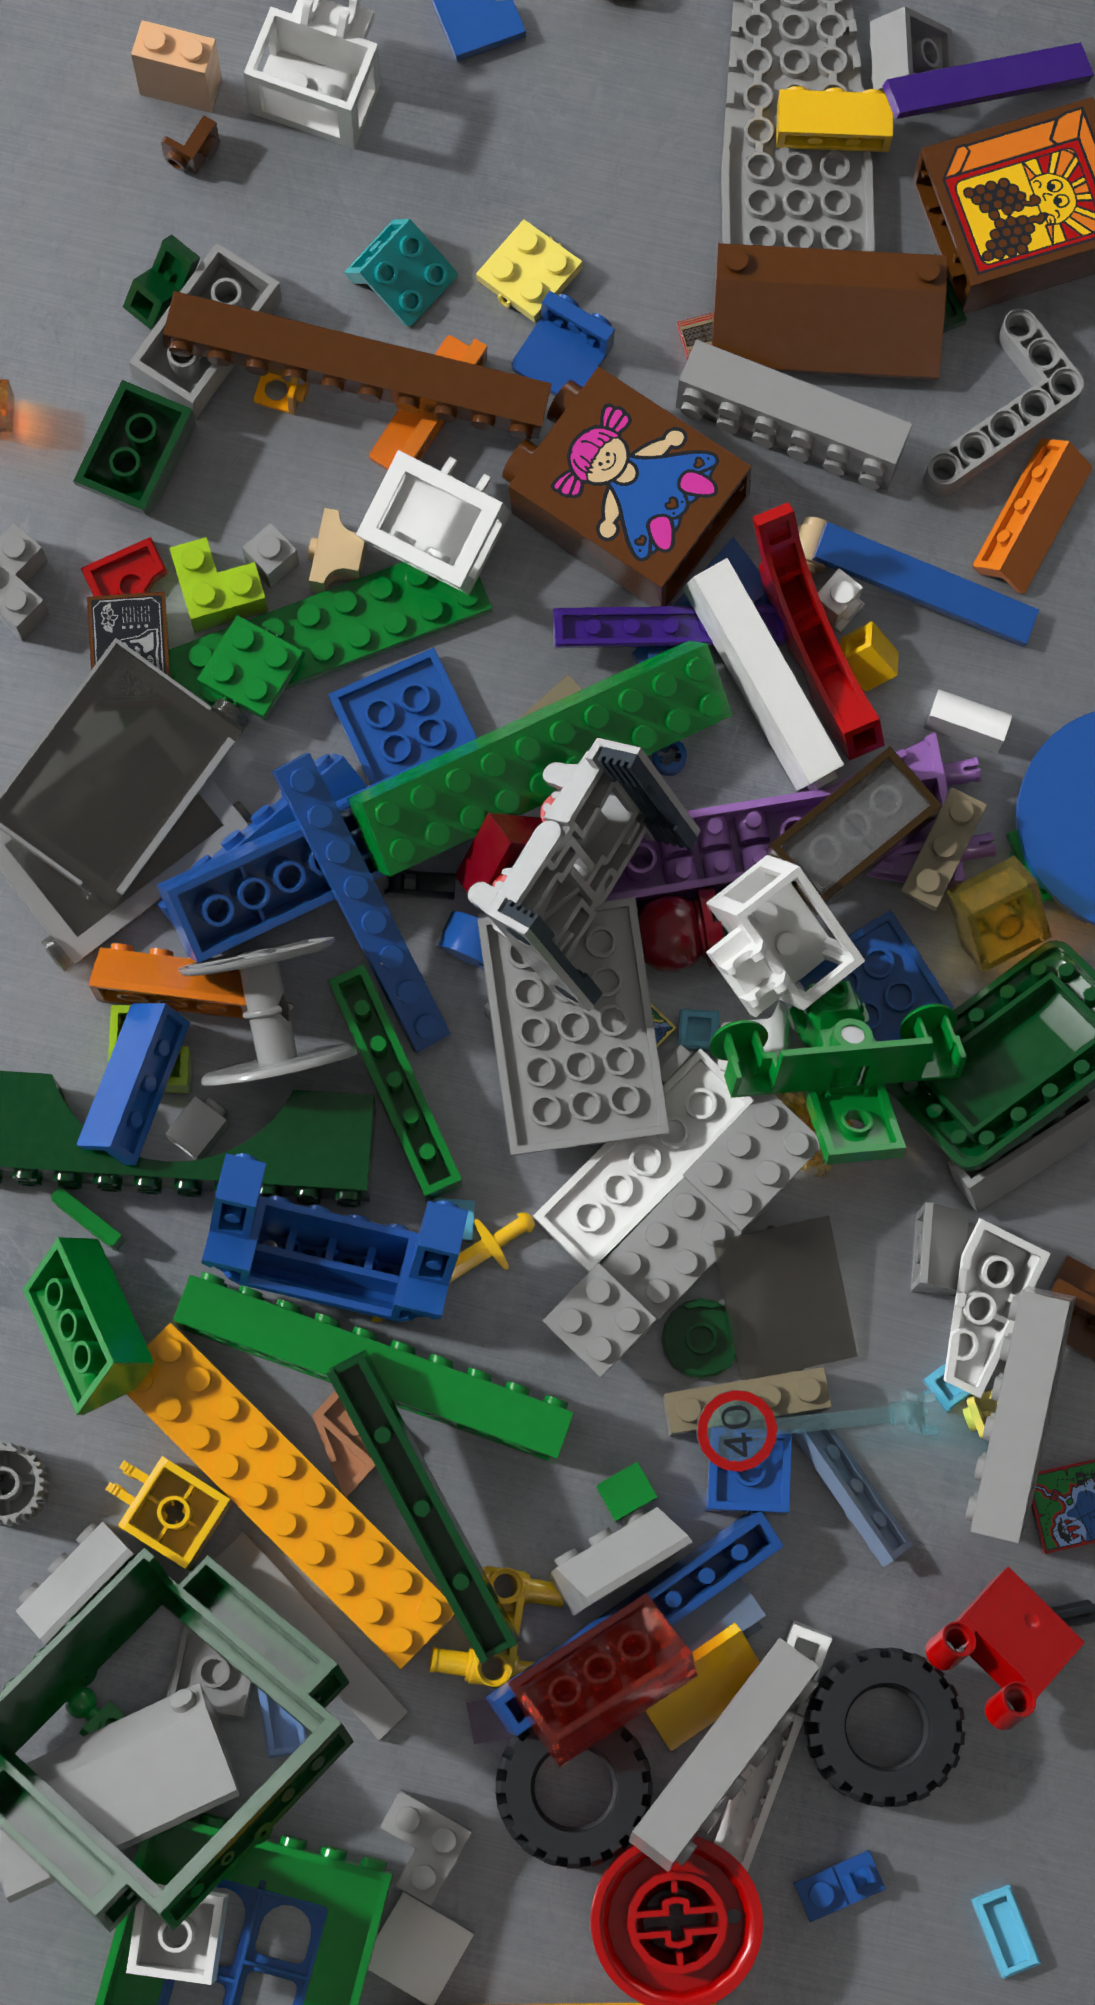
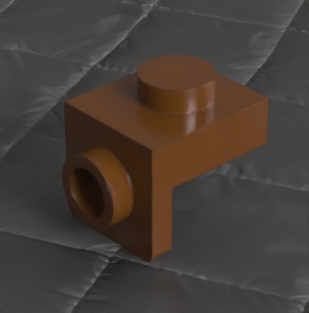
M204 115L185 145L178 143L168 136H164L161 141L166 162L177 170L184 171V169H187L194 174H197L206 158H213L220 145L217 122Z

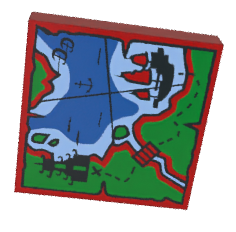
M1095 1459L1039 1471L1031 1508L1043 1554L1095 1543Z

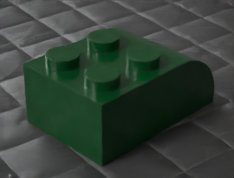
M122 380L73 480L74 484L137 512L149 515L160 501L196 426L193 410Z

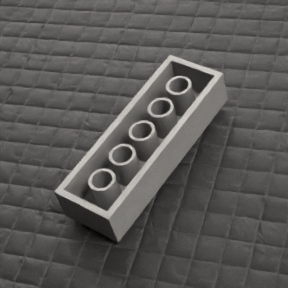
M699 340L695 341L679 379L675 405L676 408L681 409L682 414L691 419L701 420L704 418L712 421L722 431L731 434L740 432L752 437L751 439L756 444L763 447L771 448L776 446L786 450L789 456L799 461L812 460L822 464L823 468L832 474L844 475L845 473L858 478L862 485L871 489H879L881 487L888 490L912 427L910 422Z
M1028 1286L1021 1291V1294L1017 1293L1012 1298L1008 1320L1015 1321L1012 1334L1008 1333V1336H1004L1000 1352V1360L1006 1361L1004 1373L1000 1372L999 1376H996L991 1400L998 1401L995 1413L991 1412V1415L987 1416L983 1432V1440L989 1441L987 1452L983 1451L982 1456H979L974 1480L981 1481L979 1492L975 1491L974 1495L970 1496L966 1512V1520L972 1521L970 1532L1019 1543L1026 1534L1076 1300L1075 1296Z

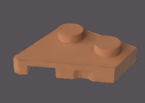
M334 1391L312 1416L341 1493L348 1498L376 1466L336 1391Z

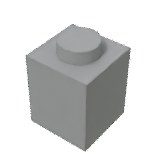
M272 523L268 524L242 547L245 562L247 564L255 562L259 577L270 589L299 565L297 549Z

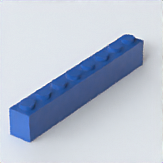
M747 1512L485 1698L507 1732L518 1736L780 1550L784 1545L762 1512Z

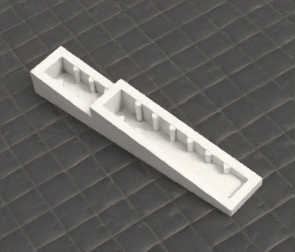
M793 1620L786 1642L820 1667L814 1678L817 1681L832 1641V1636L829 1633ZM810 1698L805 1704L798 1699L790 1710L795 1715L790 1725L781 1736L776 1732L772 1734L766 1742L771 1747L770 1751L757 1768L752 1764L748 1766L742 1774V1777L747 1780L733 1800H728L713 1843L733 1855L747 1872L802 1726Z

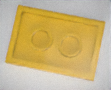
M733 1623L633 1693L670 1751H673L719 1718L760 1664V1661L736 1623Z

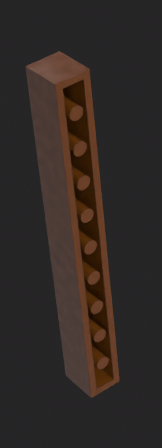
M177 291L173 293L163 332L164 347L169 348L171 353L178 356L191 357L194 354L206 357L210 363L218 366H229L231 363L243 366L246 371L255 375L265 376L267 373L283 376L285 381L297 385L309 382L321 385L320 388L333 394H342L343 391L358 394L361 400L370 403H380L381 400L395 403L396 407L403 411L418 412V410L432 412L436 418L443 421L452 422L460 419L471 422L473 427L480 430L491 431L497 428L509 431V435L522 440H529L531 437L539 439L552 383Z

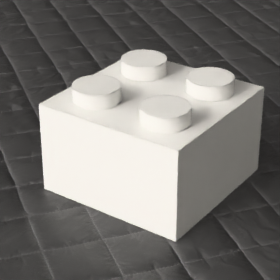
M157 1884L161 1889H163L166 1886L162 1884ZM211 1892L175 1931L170 1929L140 1901L135 1910L126 1973L212 1985L217 1980L229 1894Z

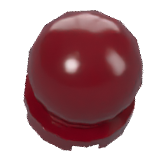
M713 887L697 889V899H694L693 902L681 895H662L645 903L637 914L644 962L661 972H679L692 967L702 956V958L707 959L709 967L715 966L706 952L723 939L721 921L716 922L715 915L706 904L716 896Z

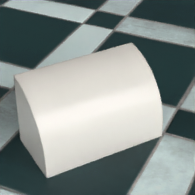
M938 689L925 728L998 753L1005 740L1012 715Z

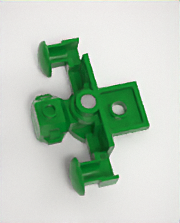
M850 981L838 982L805 1010L794 1006L789 1009L788 1018L792 1030L796 1031L797 1036L802 1039L806 1048L781 1050L779 1058L776 1052H764L763 1047L767 1043L768 1032L762 1024L752 1020H738L721 1027L710 1041L711 1054L720 1060L728 1061L724 1078L731 1098L802 1091L826 1165L903 1158L906 1145L884 1084L960 1077L967 1059L959 1035L955 1036L953 1031L957 1024V1014L952 1008L943 1004H927L911 1011L900 1025L901 1040L876 1042L872 1030L867 1025L870 1017L865 1003L861 1002ZM811 983L804 991H808L816 983ZM851 1119L857 1120L865 1128H853L846 1121Z

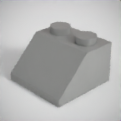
M906 6L870 21L871 79L873 89L884 92L882 85L890 78L954 66L951 28Z
M925 1202L916 1213L910 1292L956 1296L961 1255L974 1230V1224L968 1223L969 1212Z

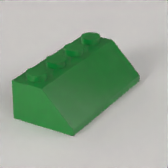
M58 1237L22 1290L76 1414L85 1415L136 1390L155 1363L99 1239Z

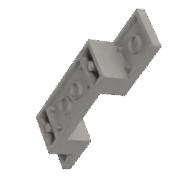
M774 1094L759 1095L683 1174L684 1178L602 1264L597 1263L542 1321L601 1378L629 1348L632 1349L765 1211L770 1205L769 1202L821 1149L816 1134Z

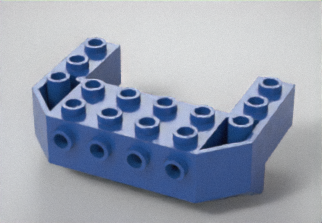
M249 1154L225 1155L214 1199L210 1229L201 1261L202 1264L209 1268H217L228 1279L238 1285L392 1321H412L417 1317L442 1318L448 1286L460 1252L468 1210L461 1209L457 1204L449 1201H428L419 1233H416L400 1224H388L386 1226L370 1222L368 1218L361 1215L343 1216L331 1213L329 1209L318 1205L305 1207L292 1204L290 1200L280 1196L262 1197L260 1193L266 1163L258 1161L257 1158Z

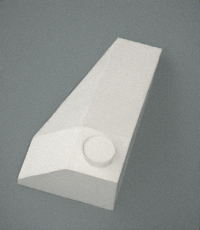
M979 1218L961 1255L944 1373V1381L978 1398H981L1000 1359L1004 1336H1008V1333L1012 1334L1015 1321L1008 1320L1013 1296H1016L1017 1293L1021 1294V1291L1028 1286L1035 1287L1051 1254Z

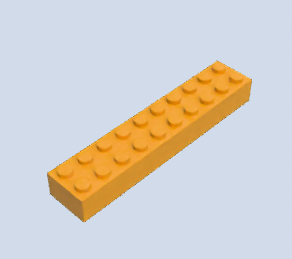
M172 1323L167 1325L147 1345L155 1364L137 1389L126 1395L402 1670L455 1616L446 1597Z

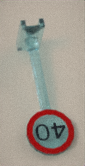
M917 1387L901 1389L902 1401L890 1402L889 1406L779 1418L774 1417L773 1411L762 1398L749 1391L729 1390L717 1394L704 1405L697 1418L696 1437L700 1450L708 1460L724 1470L740 1472L757 1467L771 1453L776 1443V1437L781 1434L891 1423L892 1426L905 1425L906 1430L922 1436L939 1433L937 1425L925 1421L927 1407L924 1406V1402L935 1401V1393Z

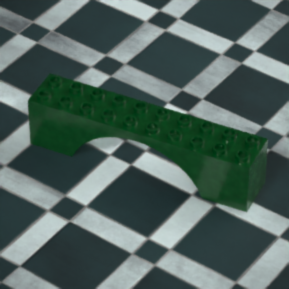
M0 1071V1184H2V1178L18 1180V1185L27 1187H41L42 1181H54L58 1183V1187L60 1186L63 1189L78 1190L82 1189V1183L98 1185V1190L106 1192H121L122 1186H133L138 1188V1193L151 1195L161 1194L162 1188L178 1190L177 1195L201 1197L202 1191H217L225 1155L243 1153L252 1155L258 1161L266 1163L260 1193L262 1197H296L297 1203L307 1205L321 1204V1199H335L338 1206L360 1207L361 1201L370 1202L376 1122L375 1097L372 1094L293 1089L286 1104L267 1126L252 1138L231 1150L215 1156L190 1161H159L139 1157L136 1165H124L104 1150H83L77 1145L84 1125L70 1110L63 1091L52 1074Z

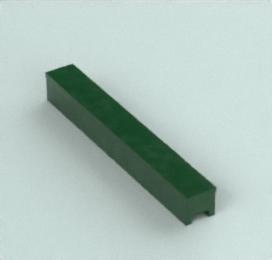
M366 1349L330 1368V1371L326 1373L480 1663L482 1664L492 1656L517 1645L521 1639Z

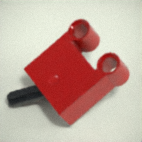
M1008 1566L984 1587L954 1622L947 1624L928 1640L925 1653L931 1665L943 1671L951 1670L970 1656L1002 1688L990 1697L985 1704V1714L988 1721L997 1729L1010 1730L1034 1712L1038 1696L1083 1646L1085 1642L1071 1628L1095 1623V1604H1092L1087 1599L1049 1607ZM947 1641L953 1646L954 1650L950 1648ZM1007 1701L1012 1705L1014 1710H1012L1009 1707Z

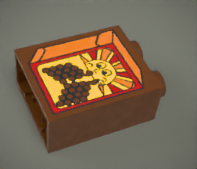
M1094 97L921 148L912 180L939 254L947 255V276L965 314L1095 274Z

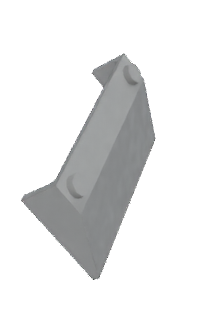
M200 1683L186 1689H181L167 1698L26 1763L120 1851L240 1796L219 1716ZM0 1829V1881L9 1903L56 1882Z

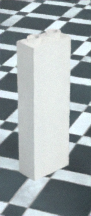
M728 558L694 576L682 589L796 791L806 786L809 791L816 790L838 778L834 770L843 766L844 763Z

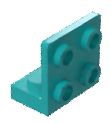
M393 219L343 272L353 284H368L406 327L412 326L458 276L457 271L411 219Z

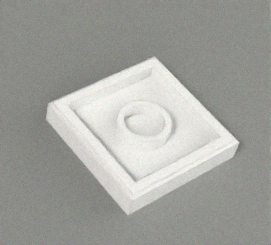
M403 1891L377 1936L368 1970L424 2004L434 2005L475 1933Z

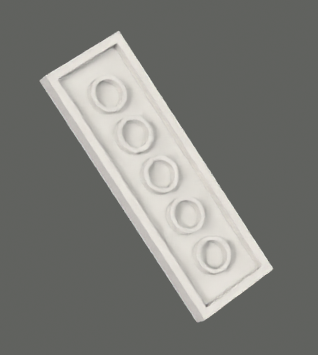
M701 1048L663 1085L669 1134L605 1143L533 1215V1218L588 1273L597 1263H601L684 1178L683 1174L754 1101L750 1096L731 1098L724 1078L725 1072L720 1071L718 1065Z

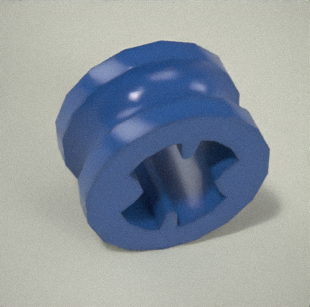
M677 741L652 753V764L664 776H674L680 773L687 759V751L684 744ZM670 748L677 751L675 758H680L678 763L671 761L669 765H664L662 763L663 756H658L661 751L664 753L669 752Z

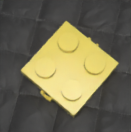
M523 219L476 273V278L478 282L497 295L498 301L504 307L509 308L512 306L536 323L541 317V303L549 290L559 296L583 269V263L563 248L561 243H556L551 236L548 237Z

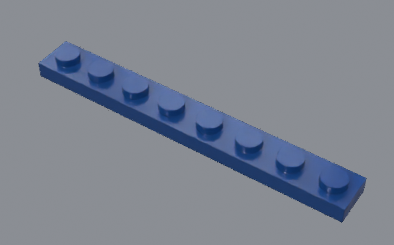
M305 753L273 770L272 773L412 1050L418 1053L450 1035L451 1033L311 754Z

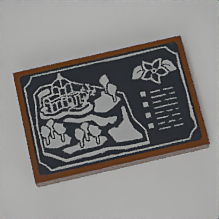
M165 591L87 597L91 670L114 639L117 638L171 677ZM120 667L93 702L94 713L152 709L153 707L156 709L173 708L170 703Z

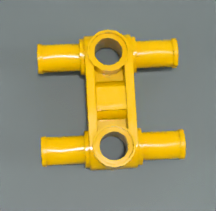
M489 1565L482 1567L493 1589L494 1581L499 1575H505L511 1580L513 1588L511 1594L506 1598L499 1596L498 1598L518 1636L520 1634L523 1606L527 1602L556 1606L557 1608H562L564 1601L552 1581L530 1578V1574L526 1571L509 1567L503 1568ZM518 1644L512 1648L509 1647L492 1656L499 1661L501 1671L496 1679L489 1680L484 1676L482 1664L472 1646L468 1652L441 1649L433 1646L429 1659V1672L462 1676L469 1684L499 1688L535 1662L519 1660L517 1655Z

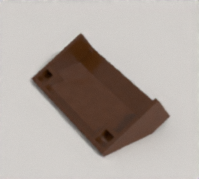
M718 243L715 260L712 346L779 372L939 381L946 301L947 255Z

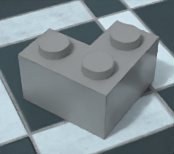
M13 522L0 536V622L23 641L49 614L44 600L26 585L48 561L43 548Z
M400 1790L379 1828L415 1848L395 1886L432 1906L468 1841L472 1830Z

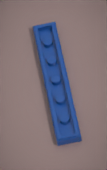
M830 522L824 525L812 558L813 561L835 570L840 568L847 575L1021 647L1027 645L1039 609Z

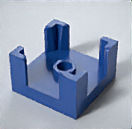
M710 1427L708 1430L711 1447L718 1455L730 1461H743L752 1458L761 1450L767 1436V1430ZM777 1430L776 1443L771 1453L757 1467L742 1472L729 1471L711 1463L709 1460L705 1512L746 1511L766 1512L768 1515H787L790 1507L792 1431ZM746 1432V1437H752V1441L746 1442L748 1457H743L724 1445V1439L742 1438L741 1433ZM742 1442L731 1443L743 1452Z

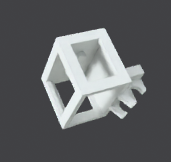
M297 0L292 14L270 7L243 73L249 113L355 149L381 85L378 44L366 40L375 18L374 11L361 7L359 0H349V7L331 0ZM268 43L270 55L263 72H260L257 68Z
M398 450L356 535L365 543L469 595L511 511L503 502L484 492L491 481L490 476L483 474L477 486L473 488L450 475L456 466V459L449 457L441 471Z
M766 855L706 903L717 920L721 921L722 927L728 934L706 953L749 1014L757 1017L778 999L801 1010H805L865 962L800 866ZM792 881L798 883L837 940L830 938L792 885ZM825 959L839 965L806 992L795 986L796 982Z

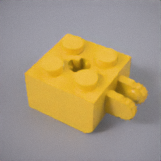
M163 1456L150 1476L124 1460L119 1468L122 1469L124 1474L132 1479L139 1480L144 1485L135 1498L127 1493V1490L122 1486L109 1482L105 1490L130 1505L118 1526L190 1571L233 1504V1501ZM177 1503H182L184 1505L182 1512L185 1514L184 1519L181 1522L176 1520V1524H169L171 1516L166 1513L167 1508L170 1505L176 1508Z

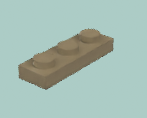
M951 787L900 895L936 911L987 806L986 803Z

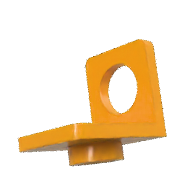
M267 373L265 376H260L253 401L257 405L295 415L298 403H304L310 383L305 382L303 385L292 384L285 381L283 376ZM279 380L285 383L288 391L284 398L272 400L266 395L265 388L271 381Z

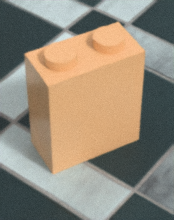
M142 20L131 53L139 94L212 113L222 81L216 40Z

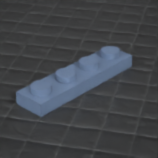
M822 1411L792 1431V1436L797 1441L801 1451L808 1457L821 1476L823 1483L830 1489L843 1508L847 1518L854 1524L867 1543L871 1553L876 1556L883 1567L914 1546Z

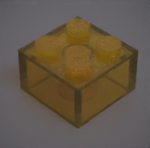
M1015 856L945 891L961 946L983 973L1052 937L1037 880Z

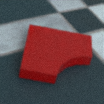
M151 537L81 568L93 596L149 593L154 584L168 574Z

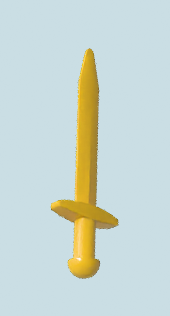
M526 1212L517 1213V1219L494 1234H491L479 1219H475L474 1223L481 1240L459 1253L450 1283L491 1256L505 1270H508L509 1266L501 1247L526 1231L530 1234L535 1227L533 1217ZM372 1317L373 1322H380L382 1320H385L384 1318Z

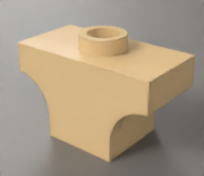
M324 508L318 538L312 537L310 541L308 560L313 561L309 585L310 591L319 594L327 591L335 582L341 580L353 581L361 578L367 543L360 539L356 532L349 531L342 525L339 510Z

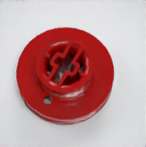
M696 1836L692 1842L697 1845V1848L683 1867L676 1862L670 1872L666 1871L632 1845L611 1862L596 1887L590 1913L591 1936L596 1954L611 1980L624 1993L644 2005H711L726 1997L744 1980L758 1955L763 1933V1913L756 1887L748 1872L733 1855L704 1838ZM678 1888L684 1889L693 1894L700 1903H689L685 1896L675 1894L674 1892H678ZM668 1889L672 1892L658 1898L659 1906L646 1907L650 1899L659 1891ZM675 1903L679 1904L680 1911L684 1915L701 1913L705 1915V1923L681 1925L682 1935L678 1937H671V1931L667 1926L645 1928L643 1922L644 1918L670 1916L669 1905ZM732 1909L738 1910L741 1915L740 1920L734 1924L730 1923L727 1918L728 1911ZM700 1935L698 1941L691 1945L693 1943L692 1936ZM661 1938L666 1946L673 1948V1951L662 1949L654 1944L651 1939ZM690 1946L689 1948L680 1950V1948Z

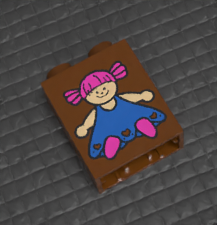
M598 366L584 386L569 380L559 390L547 412V419L555 425L540 445L537 446L530 440L525 439L509 457L503 469L502 478L510 483L508 487L511 511L514 516L651 607L668 606L750 495L751 465Z

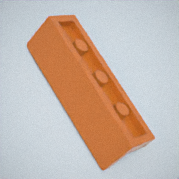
M448 335L435 355L483 366L487 360L488 346L475 338L470 346L452 335ZM398 409L369 453V459L387 471L398 450L421 461L446 421L436 418L432 412L423 410L407 412Z
M1040 439L972 565L980 575L1003 578L1017 593H1026L1092 470V465L1070 441Z

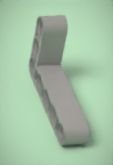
M1024 308L1011 310L1005 316L998 337L1002 349L1032 387L933 455L929 460L923 477L924 486L931 495L945 497L953 493L1076 406L1084 387V380L1080 372L1036 316L1029 310ZM1013 326L1021 327L1027 335L1016 336L1009 328ZM1043 356L1048 360L1049 365H1038L1032 357ZM1055 386H1068L1073 394H1060ZM1025 407H1038L1042 415L1032 416L1027 413ZM1005 427L1011 431L1012 436L1007 438L1001 437L995 432L994 428ZM975 448L981 453L982 457L972 459L965 454L964 449ZM936 469L947 470L952 478L948 480L938 479L933 471Z

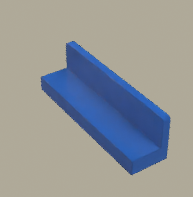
M134 1003L130 1006L77 1142V1145L83 1150H104L124 1165L137 1164L191 1023L166 1003Z

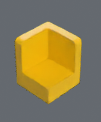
M873 621L840 638L841 650L860 687L864 691H869L898 676V650Z

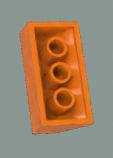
M120 943L111 944V948L100 947L89 981V987L97 1001L132 1005L134 1003H166L175 1011L249 1020L243 1018V1013L247 1011L239 969L200 976H182L178 972V968L196 962L191 958L174 957V952L170 950L151 948L150 953L134 952L135 948L133 946Z

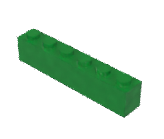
M363 964L329 979L328 984L333 998L425 1201H431L462 1187V1178L365 965Z

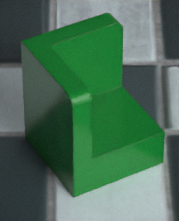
M638 1462L602 1481L596 1487L614 1523L657 1499L655 1491Z

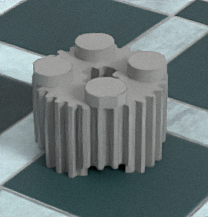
M0 1442V1481H4L3 1476L9 1474V1478L15 1481V1487L11 1489L9 1494L6 1495L4 1491L0 1490V1526L3 1527L4 1525L13 1527L14 1523L22 1525V1520L28 1522L30 1521L29 1517L37 1516L43 1509V1502L47 1501L44 1494L49 1493L46 1486L50 1484V1481L45 1479L48 1476V1472L43 1470L45 1465L41 1463L40 1458L21 1445L17 1446L11 1442H8V1444Z

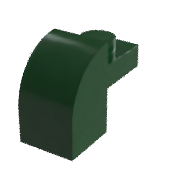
M172 234L163 239L152 268L133 279L122 307L152 330L169 308L174 291L180 292L195 272L201 257Z

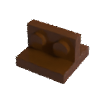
M1067 1255L1048 1291L1076 1297L1066 1347L1095 1363V1270Z

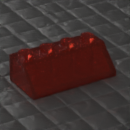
M646 1593L508 1682V1686L536 1735L560 1767L696 1678L698 1674L692 1652Z

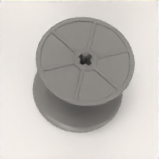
M321 937L277 944L215 957L178 968V972L182 976H200L239 969L247 1011L243 1013V1018L250 1020L257 1054L256 1059L222 1067L205 1074L201 1079L202 1085L233 1084L289 1074L337 1062L358 1053L357 1048L350 1044L296 1049L289 1010L293 1009L294 1005L286 1001L279 961L311 954L331 947L335 942V937Z

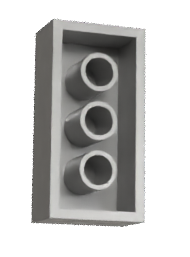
M217 242L180 291L181 293L271 315L282 301L280 282ZM168 308L129 361L132 377L154 393L191 408L194 418L197 419L235 364L230 363L229 366H218L210 363L206 357L194 354L191 357H182L171 353L169 348L164 347L163 332L169 312Z

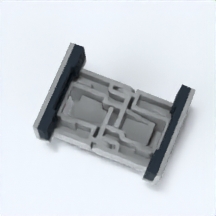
M596 738L592 747L585 753L579 764L554 762L545 768L543 772L544 780L558 791L553 792L541 807L540 816L543 823L535 829L513 868L503 869L502 873L495 879L493 886L485 882H477L468 891L470 902L488 915L492 920L493 929L518 950L550 990L588 1012L603 992L587 973L576 969L568 958L597 915L594 909L605 902L643 837L650 841L656 839L658 843L663 841L666 845L671 843L674 847L678 845L679 848H684L685 846L687 850H691L701 831L641 747Z

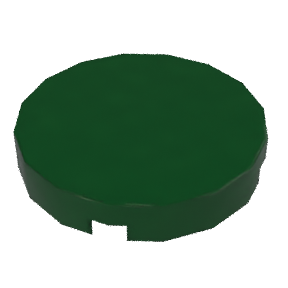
M700 1298L686 1301L671 1312L663 1326L661 1343L664 1356L675 1370L686 1377L702 1380L716 1377L730 1368L739 1354L742 1337L738 1321L728 1309L717 1301Z

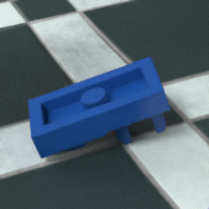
M869 1850L793 1882L809 1922H813L885 1890Z

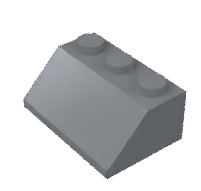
M641 1507L622 1519L625 1527L615 1533H612L608 1527L588 1539L592 1547L580 1554L576 1548H573L556 1558L554 1561L558 1567L551 1571L548 1576L572 1616H575L693 1543L690 1537L658 1507L648 1513Z
M102 1522L98 1527L94 1523L90 1524L76 1539L80 1545L69 1556L65 1552L62 1553L48 1567L47 1571L51 1575L40 1586L34 1582L18 1599L22 1605L16 1612L45 1645H48L63 1630L65 1624L71 1618L76 1617L93 1600L94 1595L101 1588L106 1587L120 1573L124 1565L137 1555L105 1522Z

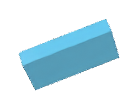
M1010 1884L970 1899L1002 1979L1041 1964Z

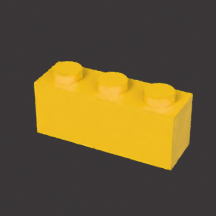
M802 86L780 89L777 103L776 148L889 152L893 137V112L883 91L869 89L863 92H846L842 88L814 91Z

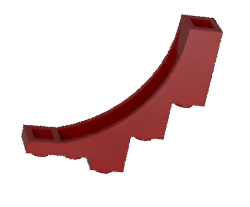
M787 502L753 516L762 564L758 566L764 593L783 621L788 649L807 676L812 704L849 761L885 746L880 718L855 678L819 598L800 541L795 511Z

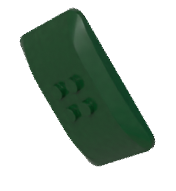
M1055 940L1042 944L954 1009L958 1019L953 1031L955 1036L959 1035L967 1056L960 1077L884 1084L888 1093L954 1164L963 1170L974 1171L991 1163L1051 1122L1095 1088V970L1065 942Z

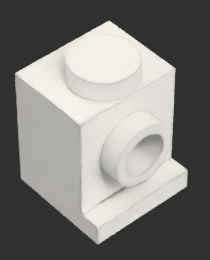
M840 568L820 589L818 595L831 627L841 634L865 606V603L859 599L863 587Z

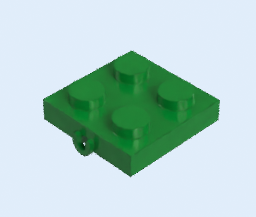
M237 615L200 673L197 681L199 685L223 697V702L231 708L236 709L239 706L255 716L266 720L304 659L305 654L303 650L282 640L280 635H274L269 629L266 628L264 630Z

